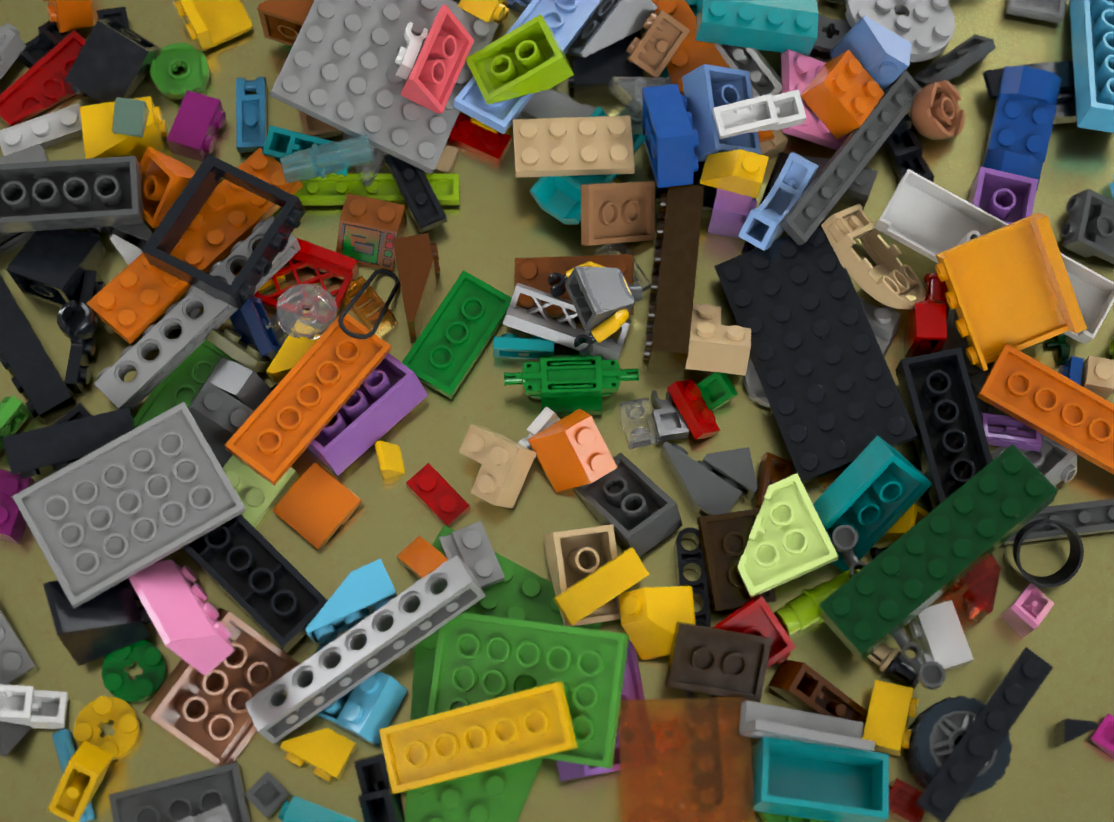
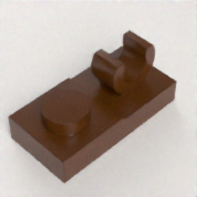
M769 452L760 457L756 508L761 509L769 485L792 476V462Z

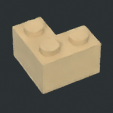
M693 304L689 352L685 369L746 376L751 350V328H743L737 325H721V307L709 304Z
M470 424L459 453L482 464L470 493L492 505L513 508L537 452L489 428Z

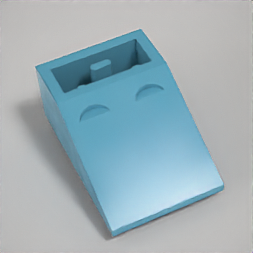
M381 558L352 571L305 630L313 645L320 643L323 646L333 642L338 637L337 634L348 629L350 630L365 617L387 604L392 598L397 597V593Z
M320 645L316 652L320 651L324 647ZM378 671L315 716L355 737L378 746L381 741L379 729L389 726L408 689L390 675Z

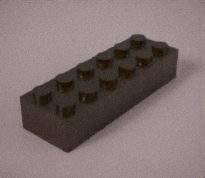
M704 186L668 187L667 193H661L654 247L655 255L652 266V284L649 295L650 305L646 324L647 334L643 353V360H648V370L684 373L689 352Z

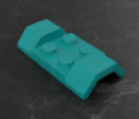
M599 106L590 115V117L607 116ZM643 134L632 135L634 154L646 140V136ZM620 174L540 177L530 189V194L542 210L565 225H578L581 222V184L614 183Z

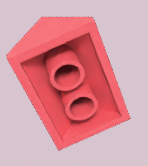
M441 5L434 18L413 69L400 93L401 96L438 114L443 113L464 66L465 58H467L475 41L447 5Z

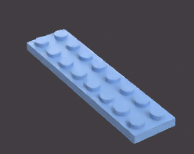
M532 0L506 34L541 14L553 31L565 54L589 23L601 0ZM473 76L454 99L453 107L504 134L513 123V119L517 118L535 93L487 104Z

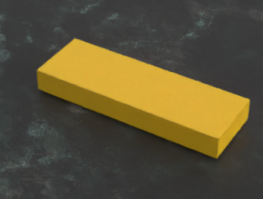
M629 548L553 599L569 626H573L648 576L649 573L634 548Z

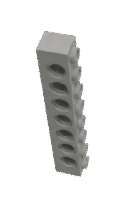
M271 215L266 221H260L245 241L242 240L235 244L231 254L223 262L219 261L212 266L209 275L231 285L236 278L234 275L235 271L244 266L275 218ZM292 234L288 238L286 248L279 252L273 260L269 273L262 277L257 284L255 293L301 250L297 238ZM191 286L183 300L172 304L166 310L165 317L157 324L150 325L135 345L125 348L120 355V359L112 367L108 366L100 372L97 377L98 380L94 385L118 409L130 407L132 411L206 340L212 329H218L238 308ZM194 309H204V312L200 317H190V314ZM175 329L182 330L178 338L168 339L171 331ZM159 350V355L156 359L146 360L149 352ZM137 371L134 380L124 382V377L128 372Z
M458 555L445 561L433 572L415 582L413 586L397 597L392 598L383 607L365 617L353 628L339 635L333 642L312 654L303 663L293 670L286 672L280 679L259 691L254 697L245 702L257 732L272 744H275L484 598L486 595L468 566Z

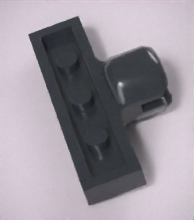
M85 270L79 304L71 300L64 304L57 314V324L60 330L71 341L64 381L71 393L83 394L85 384H89L91 378V368L88 365L90 356L95 354L96 339L93 337L96 328L100 326L101 319L94 314L91 307L86 303L106 286L98 272L93 270Z

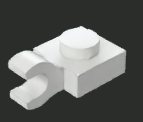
M412 22L407 24L403 33L407 47H400L394 62L399 65L396 75L406 80L413 69L421 45L428 34V29L424 28L420 36L413 35L411 32Z

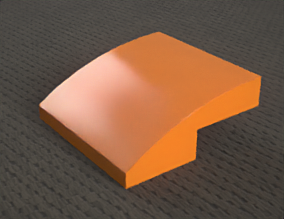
M315 462L293 484L272 511L319 550L323 549L339 526L344 525L363 500L318 462Z

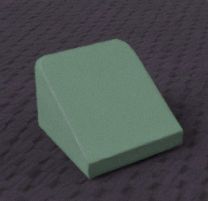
M116 97L112 132L114 134L143 138L149 113L146 103L141 100Z

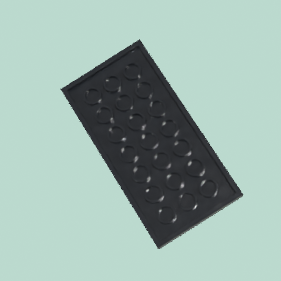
M826 220L820 223L806 243L799 246L787 235L775 240L771 247L764 251L756 248L714 266L737 325L743 328H751L750 357L802 484L849 466L877 436L893 448L918 438L847 269L841 265L821 226Z

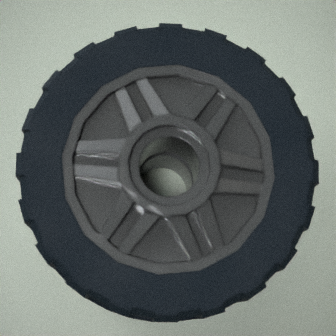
M966 696L944 698L920 713L915 718L914 723L910 725L909 729L912 732L909 749L905 748V761L908 763L911 775L913 774L917 780L916 782L921 787L926 788L945 759L955 747L954 743L957 744L965 731H967L969 725L984 706V703L980 702L981 700L966 698ZM1009 731L962 799L972 797L991 788L1004 776L1011 760L1012 743H1010Z

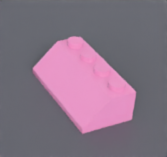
M173 560L157 561L129 577L132 586L165 646L201 674L206 676L235 651L228 639L231 633L220 621H217V618L220 617L219 613L209 602L205 601L208 595L201 586L195 583L198 578L188 566L184 565L181 568Z

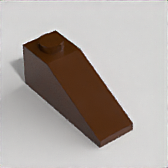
M786 659L780 664L768 685L787 701L805 712L866 723L867 710L804 662Z

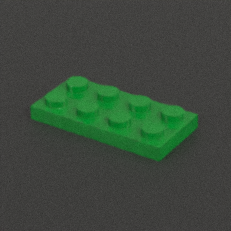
M463 270L402 363L416 374L419 381L452 399L505 318L512 297Z

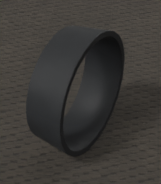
M1050 519L1032 521L1019 531L1014 540L1013 558L1016 566L1029 582L1040 587L1051 588L1065 584L1076 575L1083 561L1084 548L1079 534L1070 525L1061 521ZM1053 523L1063 529L1069 539V557L1064 566L1052 575L1042 577L1031 575L1021 566V545L1025 537L1033 529L1044 524Z

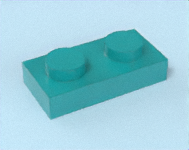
M502 334L501 337L494 336L493 355L498 358L539 360V356L554 355V342L538 336L526 339L519 338L515 334Z

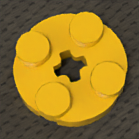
M100 696L88 703L79 713L73 729V736L77 741L78 747L84 741H87L113 754L114 756L111 761L120 760L128 756L137 746L141 734L139 717L136 710L120 698ZM113 721L114 735L110 736L107 734L102 738L100 735L102 733L101 725Z

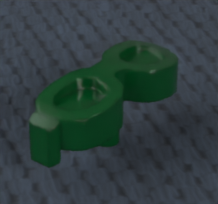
M1062 333L1053 337L1055 341L1046 342V348L1057 347L1058 362L1056 366L1065 365L1070 356V346L1066 342V334Z

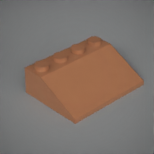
M219 608L217 611L220 615L217 621H220L231 633L228 639L235 651L206 676L181 659L142 712L218 767L234 763L257 731L245 702L254 697L259 691L280 679L286 672L300 665L230 611Z

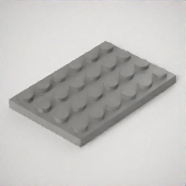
M184 402L12 496L74 608L247 511Z

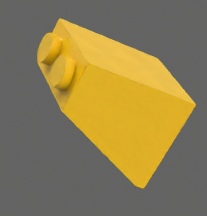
M151 96L134 98V100L144 101L149 110L143 138L114 134L112 132L115 101L81 106L80 116L85 159L136 156L140 164L147 147L159 152L164 150V138L168 137L166 121L162 118L160 106L155 107Z

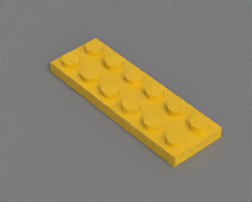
M563 682L551 683L379 729L392 794L578 748Z

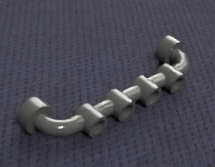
M841 525L834 530L831 542L834 548L841 552L842 557L850 568L849 579H851L855 575L854 570H861L867 564L859 561L853 551L858 541L856 530L849 525ZM903 628L891 637L895 639L901 649V661L906 665L912 666L918 675L919 683L924 688L935 690L943 684L946 678L943 666L934 661L924 663L920 657L921 648L916 643L910 641ZM906 650H912V651H914L915 654H916V657H915V658H909V657H907V655L905 654V651H906Z

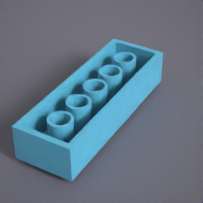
M1069 0L1077 127L1114 133V0Z

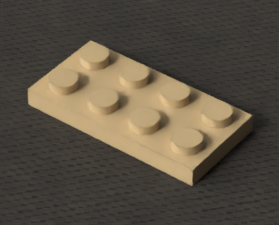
M631 116L513 119L515 178L634 174Z

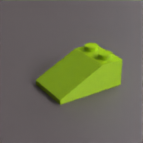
M541 14L465 58L487 104L549 90L574 75L553 31Z

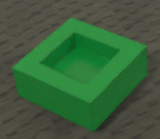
M714 372L697 384L701 391V396L710 411L717 410L738 395L726 373Z

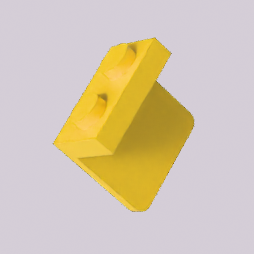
M176 0L173 2L179 17L185 16L188 22L185 24L191 40L197 39L202 51L242 35L253 28L252 21L241 0Z

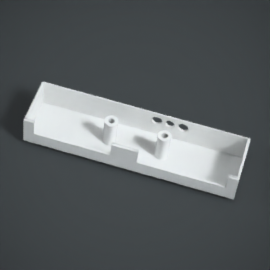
M908 169L874 228L938 263L936 254L1009 224ZM1061 253L1087 327L1086 330L1078 333L1069 330L1064 332V334L1085 345L1094 339L1114 303V282Z

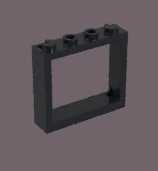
M208 154L141 251L151 265L241 310L249 296L253 297L256 286L261 278L265 277L271 270L272 262L277 254L286 248L288 238L293 230L301 225L300 220L305 214V210L298 197ZM222 178L282 207L231 285L170 255Z

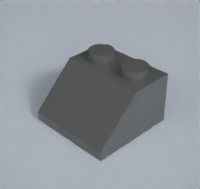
M206 381L201 385L187 408L223 468L232 456L225 449L224 445L251 416L254 410L209 381Z

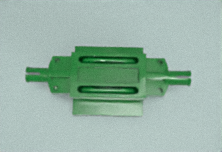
M580 354L539 356V362H525L522 372H504V386L523 385L526 395L533 399L541 400V412L547 406L557 416H568L578 409L590 415H602V397H608L613 392H618L621 381H639L638 368L620 369L617 359L601 360V356L589 355L581 357Z

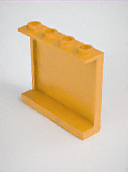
M1035 213L936 254L938 264L935 265V270L941 282H946L948 292L945 293L946 300L950 308L956 310L959 318L955 321L956 327L961 337H966L969 345L965 349L967 357L972 365L976 364L983 371L988 370L987 364L996 360L1006 343L1020 351L1069 330L1078 333L1087 329L1047 215Z

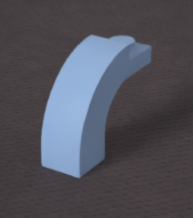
M791 152L767 197L757 208L750 211L738 237L763 251L770 248L773 242L784 232L779 223L808 188L819 166Z

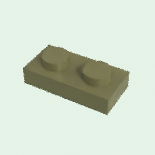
M226 327L225 329H212L206 339L244 367L254 372H266L270 366L271 361L261 356L258 347L253 344L247 345L240 340L242 336L235 330Z

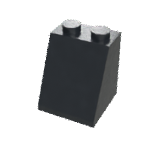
M114 18L97 20L64 81L72 85L71 90L83 97L89 95L97 100L96 104L114 102L116 97L130 99L150 70L153 59L155 58L156 60L157 56L160 55L162 48Z
M75 229L36 231L11 261L7 271L23 293L59 306H63L71 300L79 304L85 270L97 271L106 249L100 236L89 230H84L83 232Z
M129 578L76 608L71 605L59 581L43 584L57 636L78 666L151 637L148 624L152 623V620L145 607L141 605L140 598Z

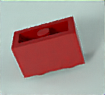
M922 300L914 304L903 324L904 357L910 358L935 353L940 350L947 339L946 304H940L934 300Z

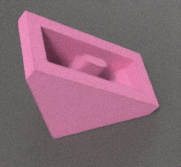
M1030 583L999 617L1024 638L1040 625L1055 603L1034 584Z

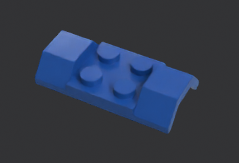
M1028 66L1004 67L982 167L1037 179L1038 189L1057 109L1056 103L1062 80L1059 76L1050 71Z

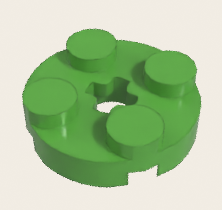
M187 43L167 45L160 50L161 54L157 56L156 60L154 58L151 62L150 73L152 80L163 97L167 99H184L187 90L199 94L205 91L210 75L209 65L205 55L201 51L199 52L194 49L192 45ZM179 66H183V69L187 70L181 76H177L173 72H176Z

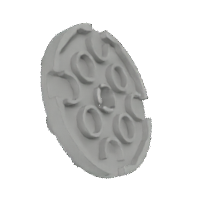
M845 0L847 7L845 15L851 29L864 15L912 43L910 62H920L936 57L946 48L954 33L955 20L948 0ZM895 12H898V13H901V14H902L903 12H905V15H900V16H899V15H897Z

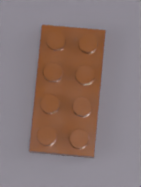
M633 254L515 258L514 290L516 284L520 283L552 294L550 291L552 286L548 282L550 274L557 272L564 276L566 271L590 261L604 267L620 269L627 284H634ZM567 289L563 295L558 296L572 301ZM520 293L516 306L527 310L537 306L531 296ZM553 304L545 308L549 317L565 316L562 308L558 305ZM634 306L629 315H634Z

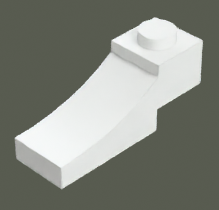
M799 89L774 96L770 93L714 107L712 110L719 139L765 130L777 131L801 125L806 120Z
M0 684V721L31 726V728L65 729L68 706L67 692L34 690L33 686Z

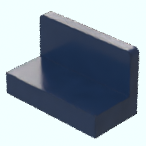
M249 296L241 310L238 309L229 318L235 331L242 336L240 340L247 345L253 344L257 346L261 356L269 360L277 355L281 344L261 299Z

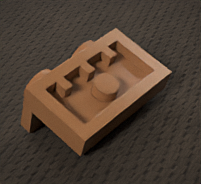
M663 10L658 11L657 14L652 12L642 26L646 29L640 39L635 37L626 49V52L629 53L626 60L634 63L655 79H658L690 32V29Z

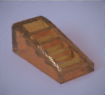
M362 275L351 282L343 300L346 305L351 302V298L365 284L366 280ZM369 285L365 290L366 292L359 297L350 310L357 320L371 331L385 303ZM369 299H372L370 302H368L367 304H365V305H364L363 307H361L360 309L358 308L359 306H361L362 304H364L365 302H367ZM377 308H379V310H377L376 312H374V313H373L372 315H370L369 317H367V318L365 317V316H367L368 314H370L371 312H373L374 310H376ZM389 308L375 333L380 338L398 325L393 312Z

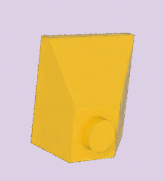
M691 586L645 587L619 594L621 625L626 634H629V639L641 660H649L671 654L676 621L696 624Z

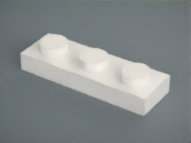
M78 103L0 130V146L3 155L6 156L34 145H41L44 149L82 136L80 104Z

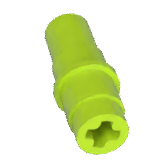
M850 569L812 589L805 588L801 591V595L774 611V615L789 636L797 631L808 628L816 622L820 624L824 622L818 614V605L849 580Z

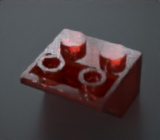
M992 554L987 556L949 588L953 593L958 592L964 601L961 603L964 612L970 619L975 618L978 624L993 612L1001 567Z

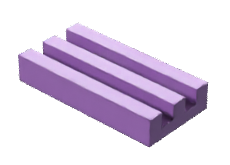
M980 412L988 445L1010 447L1014 444L1018 449L1039 452L1042 447L1041 433L1011 416ZM988 424H989V425H996V426H1003V427H1005V428L992 427V426H988ZM1018 429L1032 430L1034 432L1021 431Z

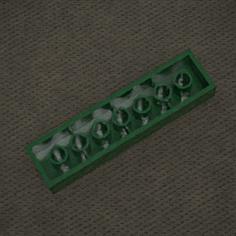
M1012 444L818 605L819 616L857 659L862 662L1054 501L1058 489Z

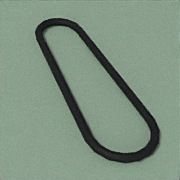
M379 269L372 273L339 316V327L344 333L356 339H367L376 333L399 287L400 281L396 274L385 269ZM378 274L391 276L395 280V285L373 329L364 335L349 331L343 324V318Z

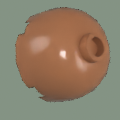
M943 80L930 83L916 93L910 109V118L914 127L924 137L942 140L961 133L965 122L964 109L959 110L957 101L962 99L955 86L949 81Z

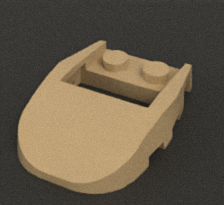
M860 203L835 213L828 218L821 226L841 265L847 269L848 274L866 293L878 302L896 309H912L915 303L925 300V290L917 274L911 266L903 265L900 262L898 256L902 254L895 244L890 247L879 235L882 232L874 228L876 222L872 223L862 211L863 207ZM859 238L866 252L877 266L873 267L867 258L862 260L852 248L856 244L854 240Z

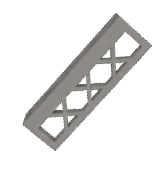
M520 283L516 284L503 325L579 351L586 348L588 344L582 343L575 348V338L581 334L587 336L592 334L591 331L585 332L584 329L577 327L573 318L578 316L572 301ZM520 293L531 296L537 306L529 310L516 306ZM553 304L558 305L562 308L565 316L559 319L550 318L545 308ZM627 320L621 326L622 330L618 341L608 337L601 343L596 341L592 344L593 352L590 355L601 356L605 360L617 359L618 361L631 321Z
M751 701L741 703L739 735L759 739L766 736L868 752L875 751V741L862 739L864 722Z

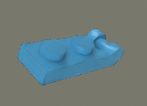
M245 77L236 78V148L238 153L255 152L259 148L263 149L267 137L266 77H256V80H246ZM256 91L254 95H247V92Z

